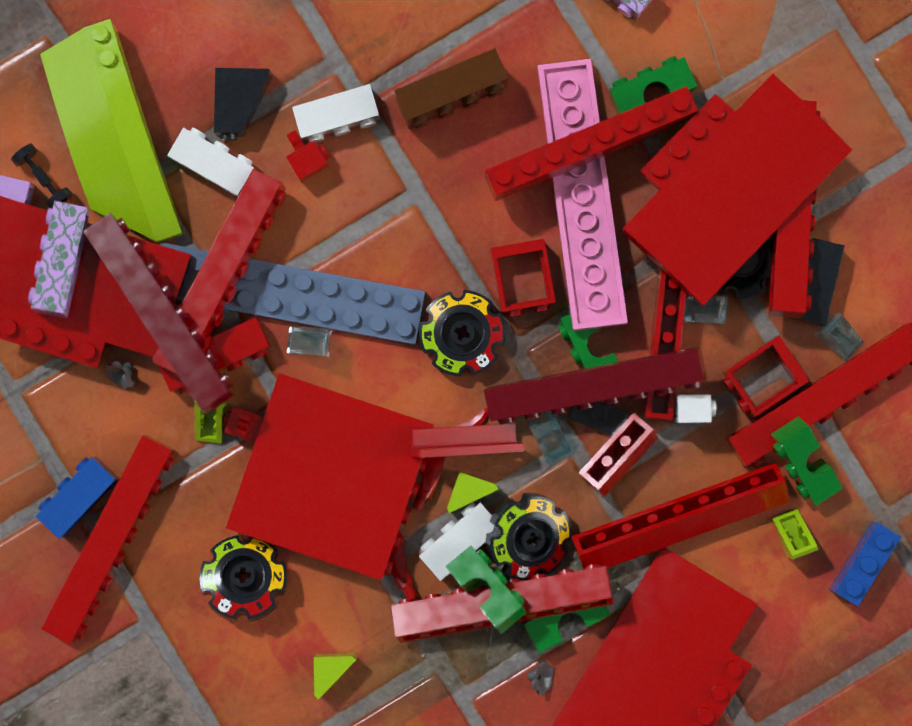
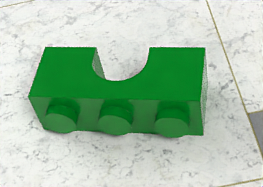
M673 56L661 62L662 67L654 70L652 67H647L637 72L638 77L628 81L627 77L613 82V87L609 89L608 94L617 115L645 104L643 93L650 86L661 87L666 94L686 86L690 93L695 91L697 84L685 57L677 59L676 56Z
M571 314L559 319L561 325L557 326L564 341L569 339L573 347L570 350V354L576 365L581 363L583 369L618 362L614 353L599 358L589 352L587 340L592 333L601 328L573 331Z
M799 416L771 434L776 442L773 448L781 459L785 458L787 465L784 466L785 470L793 480L796 479L799 485L796 486V489L804 500L809 499L817 506L843 489L833 469L822 458L812 464H806L809 455L820 448V445L810 427Z
M469 546L447 564L446 568L466 593L479 585H486L491 588L490 597L480 606V609L499 633L502 634L526 614L522 606L525 601L515 589L512 592L509 591L505 586L508 581L498 569L495 572L492 571L488 566L491 561L481 549L476 552L472 546Z
M607 606L570 612L581 616L587 627L611 615ZM568 613L523 621L539 653L563 641L558 631V622L563 615Z

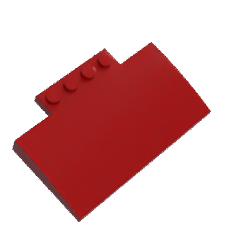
M774 74L736 112L715 94L640 171V174L659 191L623 227L622 234L700 305L704 306L852 152V149L820 116Z
M0 196V339L94 368H99L106 343L154 357L159 346L86 235L68 318L34 312L31 308L32 304L28 303L31 288H35L37 283L34 271L37 261L42 260L43 251H40L42 236L48 233L49 225L46 224L48 210ZM88 223L87 229L93 224ZM129 236L132 241L136 239L144 249L145 253L142 254V257L146 263L151 261L158 270L159 275L156 278L161 285L166 283L174 295L171 301L176 307L191 254Z
M668 548L660 549L552 726H715L752 666L751 663L731 652L730 648L757 603Z

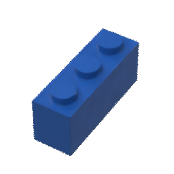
M97 457L84 458L75 468L78 472L71 479L69 477L65 478L56 488L59 492L52 499L50 497L46 498L38 507L40 512L35 517L58 539L64 538L120 479Z
M871 521L829 590L851 604L859 606L898 544L901 536L882 524Z

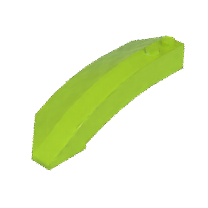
M111 19L84 27L41 53L40 56L60 123L90 209L99 215L107 216L111 213L117 219L122 217L130 230L136 231L157 243L183 235L171 193L136 93L121 40Z

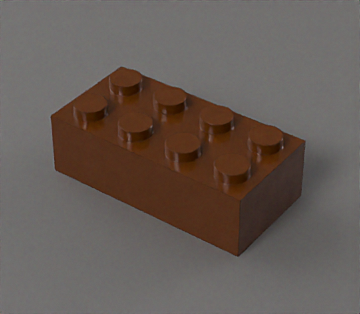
M494 48L396 89L394 93L408 129L414 126V129L417 130L429 125V120L439 116V119H444L453 115L456 108L464 106V109L477 105L479 103L478 99L488 95L489 99L503 94V89L507 87L508 77Z

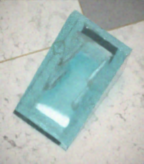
M686 295L683 322L717 326L724 325L726 323L728 297L713 296L702 306L691 295Z
M839 312L831 314L827 319L826 325L821 326L814 334L846 362L864 342Z
M290 326L287 353L329 357L332 331L326 328Z
M551 410L540 412L541 417L526 420L547 463L571 452L555 416L551 415Z

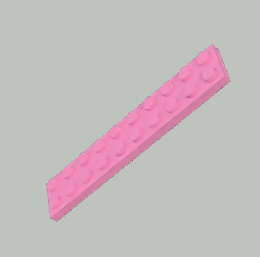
M591 59L537 66L547 144L600 122ZM604 156L552 178L573 331L626 325L628 323Z

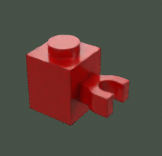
M296 130L286 135L295 150L287 155L286 158L301 183L329 167L326 160L330 159V156L323 144L317 146L313 140L304 145Z
M233 407L232 411L227 410L224 417L223 426H226L225 433L255 442L264 416L239 407Z

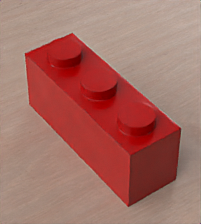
M633 413L582 468L579 474L586 483L602 497H605L658 439V436L652 427Z

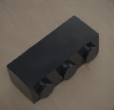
M812 238L810 241L814 242V251L812 258L809 257L808 268H812L811 284H807V294L811 295L810 310L806 311L802 318L791 319L823 326L827 323L845 245Z

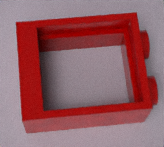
M545 239L491 248L501 313H508V317L524 315V310L534 308L535 313L551 310L550 305L555 304L556 301ZM539 253L547 298L507 305L500 259Z
M780 335L775 336L722 372L725 376L722 379L724 385L730 393L735 391L740 399L737 401L738 406L745 415L750 414L751 417H756L810 381ZM771 349L792 382L755 406L733 373Z

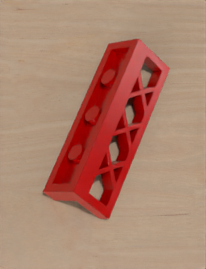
M514 423L409 429L410 457L425 458L524 451V443H516V424Z

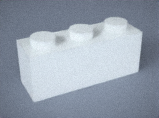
M370 84L292 107L303 142L308 140L309 143L313 140L315 143L324 140V135L334 133L335 136L347 134L350 132L349 128L360 125L361 129L371 127L376 124L375 120L380 119Z
M193 127L191 131L183 128L167 156L238 197L252 169H255L251 166L253 161L241 154L237 158L228 153L230 148L218 141H215L214 144L206 141L205 137L207 135Z
M474 502L470 503L461 511L463 517L455 523L451 520L440 530L443 535L436 541L431 537L420 547L423 552L419 557L440 581L450 573L446 568L447 564L469 546L477 550L486 542V534L493 531L494 525L490 523L492 514L481 502L477 505Z

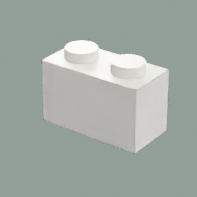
M675 395L673 423L711 422V417L716 416V402L711 400V395Z

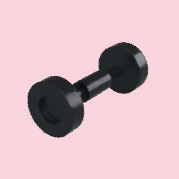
M32 143L27 144L12 156L11 161L16 167L26 162L33 170L32 174L43 188L47 187L53 194L46 202L49 208L53 209L54 201L66 203L73 193L68 187L58 192L51 185L52 180L40 166L37 167L31 160L38 150Z

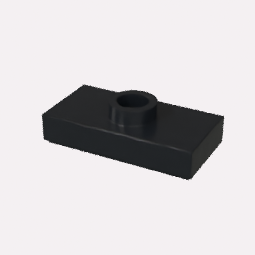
M600 401L593 402L594 407L578 410L577 405L572 407L568 419L612 436L624 424L629 414L613 406L604 405Z

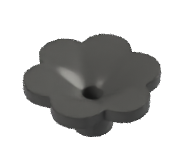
M114 361L106 365L105 369L109 373L108 378L113 383H117L120 388L127 389L135 385L133 373L131 372L133 366L129 362H125L122 365L120 362Z
M542 661L539 667L530 670L528 673V680L532 681V689L538 695H544L546 690L552 687L554 668L549 666V662Z

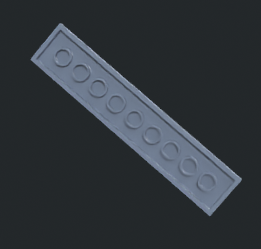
M160 242L162 246L191 254L178 301H184L209 251ZM249 259L247 263L249 264L248 271L244 278H239L235 286L236 294L230 303L227 302L224 307L226 310L416 345L425 291Z

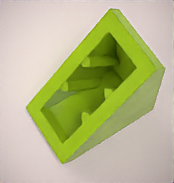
M195 402V441L222 444L223 421L226 415L227 402H224L208 414L202 412Z
M459 472L447 506L448 512L451 513L498 490L496 484Z
M798 509L772 518L786 557L796 559L818 550V546Z
M354 653L315 654L314 696L318 700L356 661L357 656Z

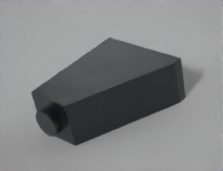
M215 68L214 133L216 136H221L222 141H237V137H244L272 79L270 69Z

